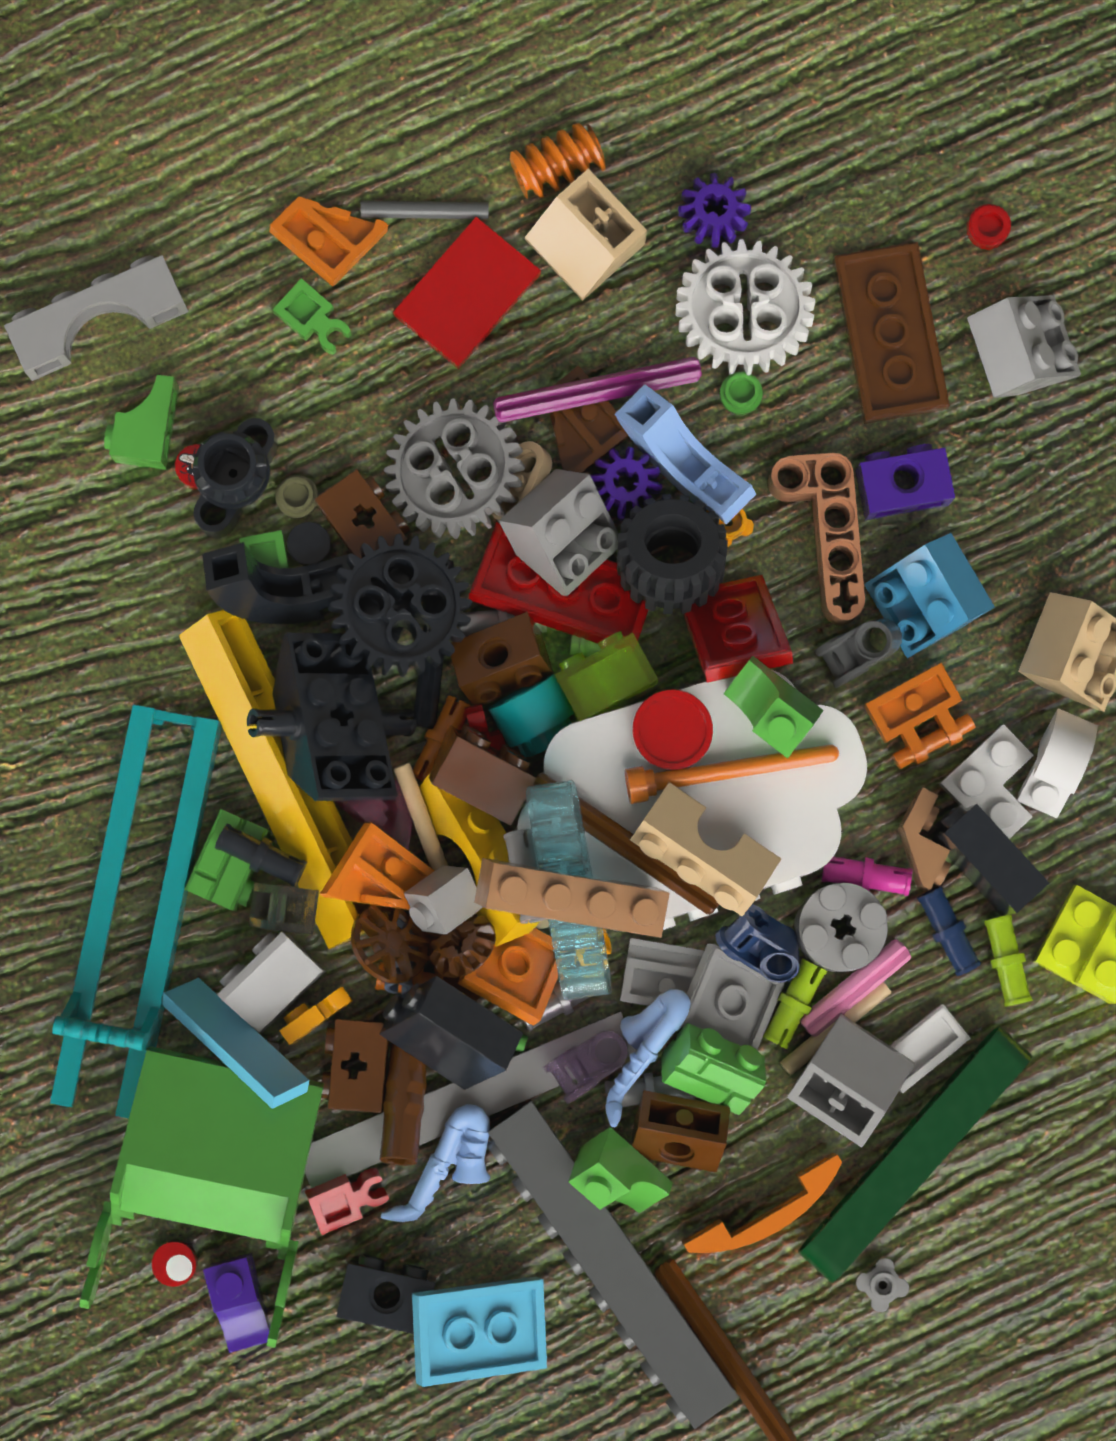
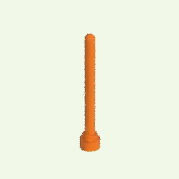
M829 744L794 750L788 758L781 753H774L654 773L653 769L644 770L643 766L625 769L627 794L630 804L647 802L650 796L657 795V791L664 790L669 782L676 787H683L829 763L837 760L839 750L836 746Z

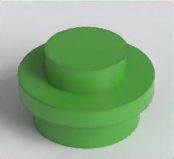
M735 372L724 379L719 395L722 405L729 412L736 415H746L753 412L759 406L763 390L759 380L754 375H747L746 372Z

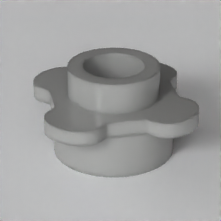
M887 1258L879 1259L875 1267L869 1269L867 1273H860L856 1278L857 1288L860 1291H865L871 1299L872 1309L877 1312L886 1311L889 1308L890 1302L897 1297H905L909 1292L908 1282L905 1279L899 1278L894 1271V1263ZM880 1281L886 1282L887 1286L885 1289L879 1288L878 1284Z

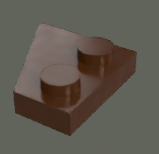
M578 365L555 385L583 380L589 377ZM608 400L549 413L562 470L585 473L595 465L597 459H603L609 454V450L615 449L629 438L614 415L617 410Z

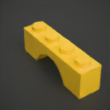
M428 775L419 786L435 832L437 835H444L452 839L462 849L473 870L477 887L482 858L510 862L506 841L503 836L506 832L496 817L432 785ZM484 907L476 912L478 917L483 915L493 925L496 933V947L529 934L539 924V922L529 923V920L528 923L521 924L520 914L486 909Z

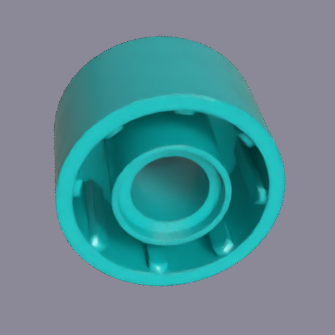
M554 674L542 678L533 686L519 688L488 708L506 744L509 747L517 746L520 753L526 757H531L547 750L554 736L563 728L572 724L569 717L574 713Z

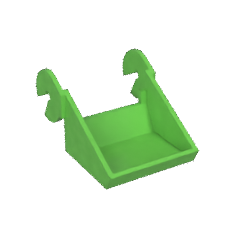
M150 1046L146 1050L110 1190L111 1202H104L86 1264L90 1268L80 1297V1307L90 1309L93 1304L105 1262L112 1224L121 1226L123 1217L134 1220L135 1213L266 1240L267 1248L279 1250L277 1259L285 1260L266 1345L276 1348L299 1243L298 1241L291 1240L324 1083L309 1080L306 1093L272 1109L222 1061Z

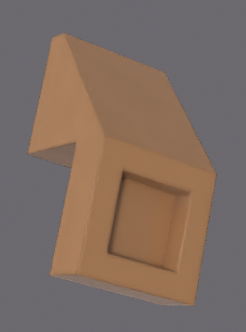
M924 787L916 791L898 827V832L909 866L913 869L912 875L916 887L927 891L931 890L933 884L940 886L943 883L951 863L945 861L950 852L949 849L919 834L921 829L927 832L930 830L940 810L934 806L939 795Z

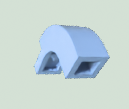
M644 384L614 414L631 440L643 454L647 453L650 455L649 461L655 467H659L660 472L683 495L690 496V501L694 504L698 500L707 504L706 509L709 512L714 510L719 519L725 524L756 495L751 484L720 462L693 436L681 420L674 406Z

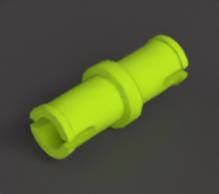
M1012 915L984 921L994 957L993 960H990L992 969H997L1004 997V1006L1008 1007L1033 1001L1022 964L1026 962L1024 953L1019 952Z
M803 958L800 961L799 972L792 979L786 993H780L777 1000L781 1002L763 1035L764 1038L777 1045L779 1044V1046L788 1049V1044L803 1015H808L811 1012L812 1007L809 1004L824 975L828 972Z

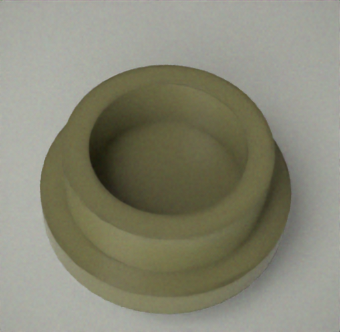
M292 475L282 480L278 485L275 499L278 508L286 516L304 518L316 509L317 504L314 499L319 496V493L312 480L302 475Z

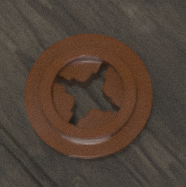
M472 915L451 932L441 934L440 938L430 943L433 952L429 959L436 970L445 977L458 978L468 975L478 969L490 956L496 941L495 929L483 915L479 917ZM465 938L462 942V953L457 950L460 944L459 941Z

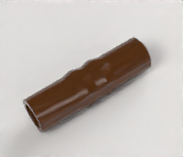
M392 1042L389 1070L386 1078V1096L383 1103L384 1119L379 1160L391 1165L411 1166L416 1165L418 1161L427 1065Z

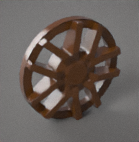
M372 905L364 910L354 921L351 930V944L354 954L361 966L375 978L387 983H404L417 976L424 968L426 962L429 961L428 946L430 945V939L425 937L424 932L413 922L410 914L403 909ZM383 913L390 914L389 918H387ZM370 916L374 923L371 922L367 917ZM398 918L405 922L402 929L397 926ZM361 929L370 938L360 940ZM410 929L413 931L414 935L409 934ZM372 946L375 954L368 958L363 948ZM409 946L419 947V951H416L410 948ZM380 959L383 960L385 971L380 970L373 963ZM395 961L397 962V964H398V966H399V969H400V971H401V974H397V973H396V963H395ZM410 961L417 963L413 970Z

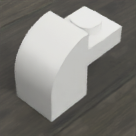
M1058 708L1040 740L1037 759L1018 793L1017 801L1057 818L1071 793H1075L1083 777L1095 745L1098 725Z

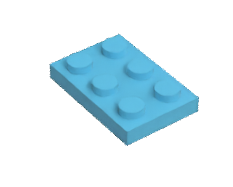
M528 1277L412 1293L416 1384L426 1387L547 1368L543 1279Z

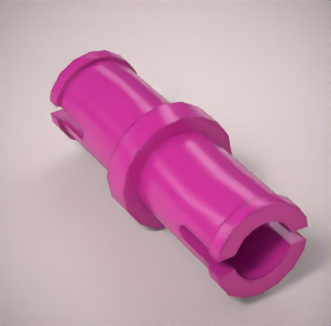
M833 856L823 867L821 882L851 883L861 886L868 891L873 889L908 896L913 869L876 864L874 859L866 857L864 861Z

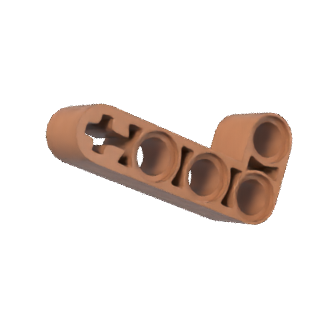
M839 453L796 455L781 458L775 463L768 477L769 491L774 498L782 502L812 501L822 612L824 617L834 625L843 626L850 624L859 616L865 605L852 464L847 457ZM826 467L838 469L842 475V483L835 486L825 483L821 477V470ZM784 470L795 472L799 477L800 485L793 489L783 487L778 481V473ZM830 509H838L845 515L846 525L841 528L831 527L825 520V512ZM834 551L845 553L849 558L850 568L844 571L832 568L828 560L829 554ZM851 579L852 582H848L843 590L845 601L853 602V605H851L846 613H842L841 606H834L833 602L840 596V583Z

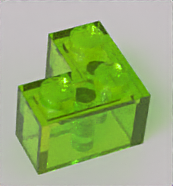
M621 631L598 643L600 651L587 658L581 652L559 664L561 671L555 674V678L578 722L620 708L619 704L658 684V678L633 633L624 637Z

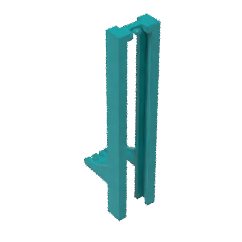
M134 704L132 706L74 989L61 1016H56L53 1024L52 1033L64 1035L50 1104L73 1107L87 1040L103 1044H113L129 1048L115 1116L129 1119L146 1050L150 1046L157 1047L165 1008L162 1005L163 994L168 991L188 896V891L184 889L192 874L222 730L220 721L166 712ZM167 721L173 724L191 726L194 735L133 1028H124L93 1022L91 1018L152 724L161 726Z

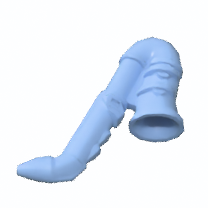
M669 989L660 994L641 1013L627 1016L621 1020L620 1028L622 1035L628 1044L637 1049V1051L630 1054V1062L623 1066V1072L618 1074L614 1080V1086L609 1090L605 1109L611 1127H616L621 1119L622 1101L626 1092L650 1063L656 1061L659 1055L658 1052L674 1032L681 1028L687 1018L691 1003L689 996L683 990Z
M466 1104L454 1110L444 1124L445 1129L436 1150L431 1154L408 1204L405 1206H394L381 1212L382 1219L394 1222L417 1220L425 1211V1207L434 1200L433 1194L439 1189L440 1180H444L448 1175V1167L451 1164L456 1165V1170L452 1175L453 1181L465 1184H480L490 1180V1175L486 1171L485 1154L490 1136L488 1134L490 1131V1120L481 1107Z

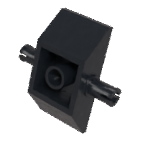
M286 633L282 639L272 693L275 710L251 709L247 716V726L257 727L250 728L248 730L249 735L253 738L260 736L281 737L288 776L314 801L394 800L398 795L386 736H412L416 729V719L406 720V717H414V711L410 708L380 709L372 667L369 669L365 668L367 655L362 653L352 659L350 655L355 647L354 643L339 644V640L344 633Z

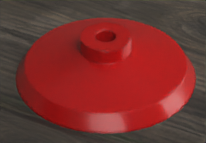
M664 690L653 694L638 708L633 721V739L640 754L651 764L667 770L684 769L698 762L709 749L713 737V723L706 706L694 695L681 690Z

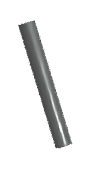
M361 200V218L474 219L477 217L479 219H489V202Z

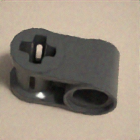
M879 618L863 623L850 632L837 636L815 649L814 652L817 657H823L835 678L832 684L835 688H838L867 672L871 666L894 654L902 643V633L894 621ZM875 627L880 628L886 634L887 644L883 650L874 648L870 642V633Z

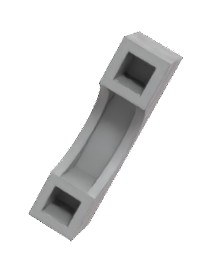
M151 255L142 257L134 261L130 265L131 269L116 276L114 273L101 275L91 282V287L77 293L74 290L63 292L55 296L51 300L52 304L39 310L28 308L15 314L12 317L13 321L5 324L4 327L28 377L34 381L70 365L72 345L78 331L85 323L98 315L112 312L128 314L137 318L151 329L187 313L188 309L163 255L156 258Z

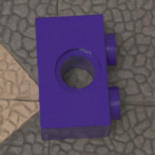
M921 444L908 448L905 455L891 457L889 451L872 453L865 456V462H861L855 470L865 521L949 506L955 499L945 447L933 449L932 444ZM897 471L910 473L914 479V488L908 490L899 488L894 482V473Z

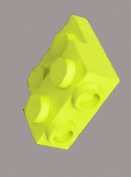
M1073 885L1033 962L1109 1004H1116V906L1078 885Z

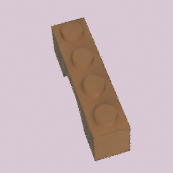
M482 858L474 903L486 909L662 938L670 893L651 886L616 880L593 879L523 864Z

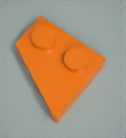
M298 196L270 224L269 232L334 287L388 232L389 225L379 219H376L375 223L356 218L350 216L351 211L337 207H323L319 202Z
M372 822L364 823L320 894L330 899L409 910L410 906L404 893L435 870Z

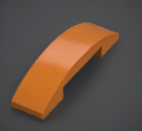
M832 1152L795 1174L804 1189L803 1191L735 1231L728 1233L723 1222L718 1219L682 1240L683 1245L688 1253L722 1252L750 1245L780 1231L805 1213L819 1199L836 1176L842 1164L838 1154Z

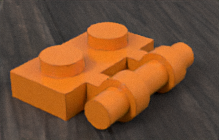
M942 663L864 705L884 743L899 735L902 738L905 747L892 754V758L899 769L913 762L919 765L929 759L928 754L946 744L953 746L963 740L962 735L976 728L974 721L968 713L955 720L952 718L948 709L963 700ZM934 717L939 729L920 739L914 727Z

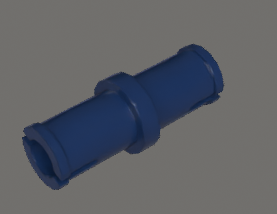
M942 885L918 896L917 900L921 903L935 931L931 935L936 943H941L955 970L956 976L963 975L979 967L981 962L978 960L964 932L967 926L963 919L958 920L943 892Z

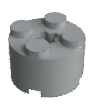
M835 883L816 890L803 901L795 917L794 930L797 934L798 945L809 962L826 971L847 972L861 969L868 965L881 952L887 937V915L878 899L865 888L851 883ZM844 917L847 919L846 926L850 929V934L842 935L837 939L834 937L836 929L830 926L831 921H838Z

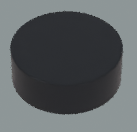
M304 522L292 529L288 536L287 547L291 557L298 564L308 566L325 561L331 552V539L328 532L321 525L314 522Z

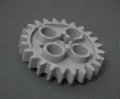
M455 398L450 400L448 410L445 411L437 401L434 402L433 415L430 416L421 409L417 410L420 422L415 425L405 420L404 424L409 433L407 436L394 434L393 438L398 442L400 448L399 450H387L386 453L396 462V464L384 468V472L389 477L395 479L386 485L391 494H398L392 500L393 504L399 510L405 508L402 515L409 523L416 520V526L422 532H425L431 526L432 532L439 538L444 533L446 527L454 539H458L461 527H465L474 536L476 534V523L479 521L488 529L491 528L489 515L495 513L503 517L505 512L500 504L503 501L508 503L516 502V499L509 492L510 487L518 488L523 485L521 480L513 475V473L525 469L522 461L515 458L523 452L518 443L512 442L517 435L511 427L504 429L507 422H498L496 416L492 418L493 412L489 406L484 405L477 413V406L472 400L467 401L463 410H461ZM471 433V438L467 444L461 447H454V442L460 434ZM437 438L443 440L447 451L457 462V468L474 493L473 499H467L462 486L452 475L449 464L435 444ZM428 455H434V461L429 468L418 470L420 460ZM484 467L492 468L490 476L485 481L475 482V476L480 469ZM455 490V495L448 504L438 505V499L443 492Z

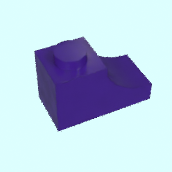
M252 1253L207 1265L203 1272L213 1312L216 1313L229 1353L267 1343L271 1326Z

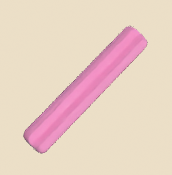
M897 939L891 941L872 962L861 969H857L812 1006L811 1012L808 1015H803L800 1021L802 1026L813 1037L821 1034L841 1014L844 1015L911 959L908 949Z

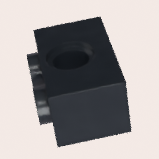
M360 1255L359 1261L350 1260L347 1265L336 1317L414 1334L412 1293L434 1290L437 1278L428 1277L429 1269L416 1265L403 1264L402 1271L385 1267V1259L374 1256ZM389 1281L397 1285L400 1290V1299L396 1303L386 1305L377 1299L376 1287L382 1282Z

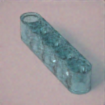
M568 780L527 787V807L538 867L544 870L593 878L579 798L574 781ZM548 919L564 999L572 1000L611 994V975L602 928Z

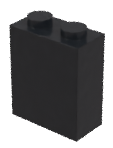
M978 804L966 809L959 805L956 809H951L935 824L940 831L931 839L950 850L948 858L1001 916L1018 913L1050 884Z
M438 976L421 985L416 983L408 992L401 996L396 994L392 997L383 1011L382 1016L386 1021L379 1035L464 1090L506 1071L523 1035L521 1031Z

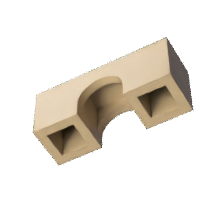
M669 782L630 840L638 845L647 856L658 859L675 870L685 882L697 885L713 896L723 908L733 910L743 916L764 888L780 863L781 858L745 833L736 845L729 850L722 851L709 847L703 842L698 833V821L706 807Z

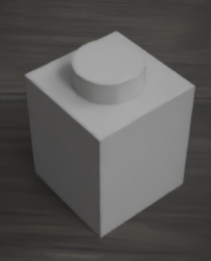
M442 865L404 893L410 906L409 913L413 922L425 932L448 934L483 908L474 903L477 887L468 868Z

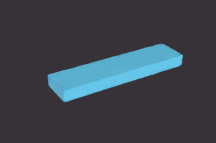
M200 978L164 992L162 1005L272 1109L308 1091L309 1079L232 1010Z

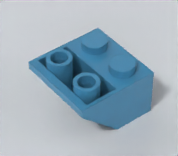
M952 533L923 545L864 584L883 618L890 619L899 626L902 633L900 647L907 658L995 608Z

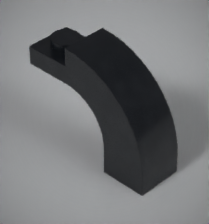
M242 542L202 554L206 590L215 603L223 610L253 622L296 624L324 619L323 609L328 608L330 602L341 599L331 594L330 589L333 584H344L336 577V573L339 568L351 570L346 562L349 554L298 568H277L256 560L245 543Z

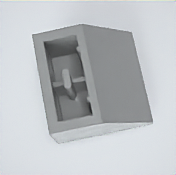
M1054 295L1007 297L967 317L994 398L1018 396L1081 375L1077 364V351L1069 340L1063 323L1064 313L1061 306L1056 302Z
M555 469L499 520L515 554L564 596H568L618 549L619 533L590 474Z
M272 932L267 934L252 949L257 956L247 966L238 963L220 980L224 988L217 995L258 1033H263L326 972L286 932H281L279 935Z
M841 1014L797 1079L787 1098L862 1148L890 1107L913 1069L915 1062Z

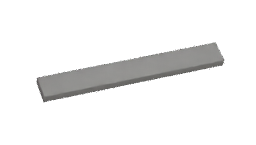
M618 1012L512 1057L506 1071L466 1090L451 1083L425 1094L419 1145L442 1136L445 1129L444 1124L456 1108L466 1104H473L481 1107L487 1116H490L630 1056L637 1049L629 1045L622 1035L620 1028L621 1020L624 1019L622 1013ZM384 1112L311 1143L305 1171L311 1188L344 1174L349 1176L381 1162L379 1158Z

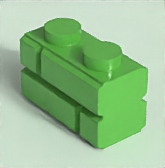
M220 809L184 890L237 912L240 904L245 907L248 906L255 892L257 882L251 880L254 871L249 869L250 864L215 849L218 837L227 823L261 841L264 837L269 839L272 832Z
M686 1023L677 1034L676 1040L673 1039L661 1057L662 1082L712 1104L728 1106L731 1112L738 1115L750 1104L751 1098L754 1099L765 1087V1057L754 1047L735 1044L724 1039L717 1031L711 1028L701 1029Z

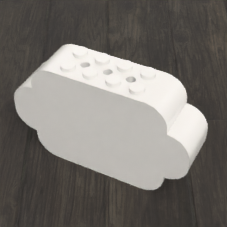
M772 670L782 679H784L786 682H788L790 685L794 687V685L785 676ZM737 676L709 683L703 682L681 689V691L688 692L697 697L706 706L713 723V737L709 749L698 762L689 767L780 753L752 731L753 726L747 716L733 701L724 695V692ZM643 702L568 725L551 740L544 758L543 773L633 834L663 790L657 791L656 796H650L647 802L630 804L625 782V769L643 766L644 770L653 769L654 773L670 771L648 762L635 745L633 721L638 708ZM818 705L824 711L795 750L831 744L839 750V756L834 762L677 787L706 807L698 821V833L703 842L709 847L722 851L729 850L736 845L745 833L781 858L780 863L763 888L771 887L773 895L802 886L801 877L819 870L832 859L841 840V822L837 809L850 802L859 793L866 778L867 759L856 727L846 715L829 706ZM532 796L523 807L518 820V830L523 829V833L526 829L532 830V840L538 867L569 875L651 886L669 892L663 930L676 926L674 918L687 913L690 921L709 916V914L702 912L535 796ZM716 908V910L712 914L717 913L718 909Z

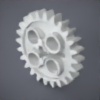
M739 240L736 251H731L728 244L723 242L721 255L719 256L712 250L707 249L705 255L706 264L694 259L692 262L693 273L684 272L682 284L685 287H679L677 290V300L680 303L676 304L675 315L682 318L679 320V332H689L686 338L687 347L700 344L697 358L702 359L709 354L713 355L712 368L714 369L722 361L728 362L729 374L734 373L738 364L744 365L747 375H751L753 364H759L766 373L769 371L770 359L783 366L786 359L785 351L796 356L799 350V343L797 341L806 342L809 330L806 327H812L814 314L810 313V311L814 310L815 298L807 297L811 293L812 283L801 282L804 275L803 267L790 270L793 257L789 255L781 261L776 259L778 247L776 246L767 254L763 253L761 241L756 242L753 250H747L744 240ZM740 274L747 276L750 341H746L743 338ZM765 282L773 285L774 289L762 291L756 285ZM718 284H725L732 290L727 293H720L714 290L713 287ZM768 321L774 323L778 328L768 331L760 328L758 324ZM727 323L732 325L735 330L726 333L717 330L715 326Z

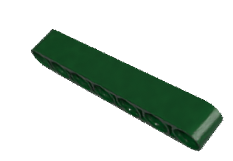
M1000 1025L993 1029L811 1233L798 1250V1253L830 1283L836 1281L1024 1070L1033 1055Z

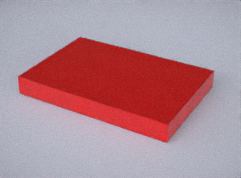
M475 217L393 311V315L459 370L541 275V270L484 222Z
M763 575L719 584L718 592L714 597L708 595L705 605L699 608L694 603L690 612L683 613L707 683L737 676L752 656L769 669L793 664L791 647Z

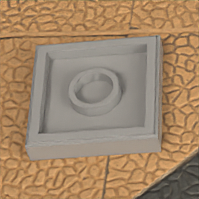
M707 944L687 991L691 1005L688 1016L681 1028L686 1023L701 1029L711 1028L726 1040L740 1046L750 1045L758 1050L785 982L769 981L740 961L728 957L719 946Z

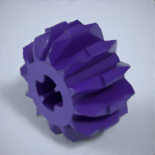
M714 172L710 174L709 185H706L702 179L697 177L693 180L694 190H683L681 199L686 204L678 207V216L687 219L682 226V230L685 233L697 229L695 243L701 244L705 236L711 237V246L717 248L721 235L731 244L736 239L734 230L742 232L746 230L748 223L743 217L750 214L751 205L742 202L747 194L745 188L732 191L734 184L732 176L728 177L724 185L718 184V176ZM711 205L713 209L721 207V216L718 217L715 212L707 214V206Z
M627 447L625 459H620L616 449L609 450L611 464L603 459H597L595 467L602 474L595 473L590 475L594 485L600 487L597 491L601 499H607L604 505L608 513L614 506L618 508V521L624 520L626 509L630 508L632 510L636 505L641 508L640 504L644 506V500L652 497L649 494H659L662 491V484L650 481L660 475L659 467L645 469L650 460V455L647 453L641 455L638 461L633 460V447ZM619 476H625L627 481L635 480L631 492H626L624 487H615V485H618Z

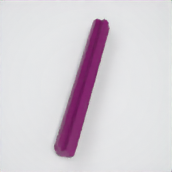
M688 357L497 397L493 403L494 412L498 422L502 423L631 396L644 384L655 391L697 382L700 380L702 372L698 358Z

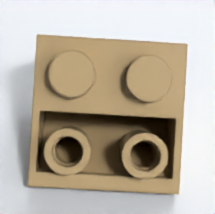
M588 168L554 199L525 236V240L583 301L645 245L647 230Z
M1050 592L1018 672L1045 689L1105 712L1109 699L1116 689V618L1091 600Z

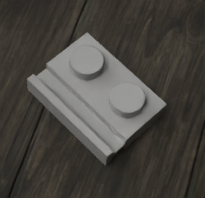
M630 938L620 1001L649 1006L660 994L669 989L683 990L687 994L704 951Z

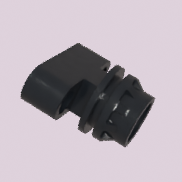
M251 418L244 421L237 431H222L210 436L200 445L194 456L193 476L201 495L195 504L193 514L197 525L208 537L219 539L228 536L244 512L242 508L258 500L268 486L270 463L277 452L278 441L272 427L265 420ZM254 432H263L268 435V441L262 448L249 435ZM217 506L226 509L225 519L220 524L211 526L204 522L205 513L211 507Z

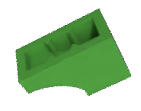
M157 375L150 394L138 407L126 413L116 412L114 424L108 423L104 447L110 450L109 455L115 463L167 469L179 393V385L174 377Z
M754 656L750 658L724 692V695L733 701L747 716L753 726L752 731L786 758L792 754L824 711Z
M611 1127L580 1147L568 1181L599 1210L613 1201H617L630 1206L638 1213L668 1196L673 1184L671 1180Z

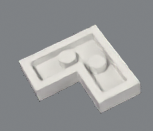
M1003 724L939 785L958 805H962L965 809L978 804L1010 839L1033 816L1014 798L1003 784L1034 755Z

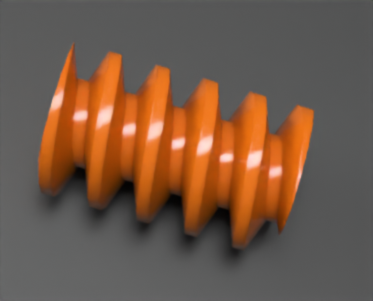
M580 123L573 124L572 137L565 130L557 131V145L548 136L541 138V151L533 143L527 144L525 147L526 159L517 150L510 152L512 169L527 199L528 190L530 189L540 199L543 198V184L546 182L555 192L559 191L560 176H563L571 184L575 181L574 170L579 169L581 173H584L588 168L590 169V163L592 162L601 171L606 170L601 146L589 124H587L588 131Z

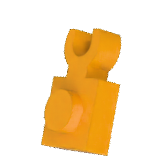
M340 987L310 1009L305 1003L295 1008L283 1018L288 1025L279 1031L287 1043L293 1045L327 1021L331 1016L349 1005L353 1000L344 987Z

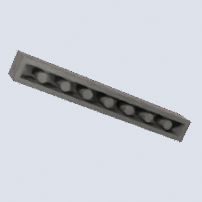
M532 1100L491 1128L488 1134L492 1140L487 1144L490 1152L501 1166L508 1161L518 1176L511 1180L526 1202L534 1198L543 1213L537 1218L551 1239L560 1235L569 1248L563 1253V1256L578 1276L585 1271L594 1284V1287L588 1290L603 1313L609 1308L613 1311L620 1322L614 1329L627 1348L630 1350L636 1345L646 1360L640 1364L641 1368L654 1386L662 1382L672 1397L665 1402L680 1424L688 1419L693 1428L696 1429L739 1398L607 1207L605 1206L599 1210L568 1182L575 1162Z

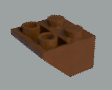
M464 724L461 730L450 725L429 775L431 784L512 825L537 779L529 768L531 763L525 759V755L503 744L500 750L491 747L490 744L492 742L486 739L487 736L469 725Z

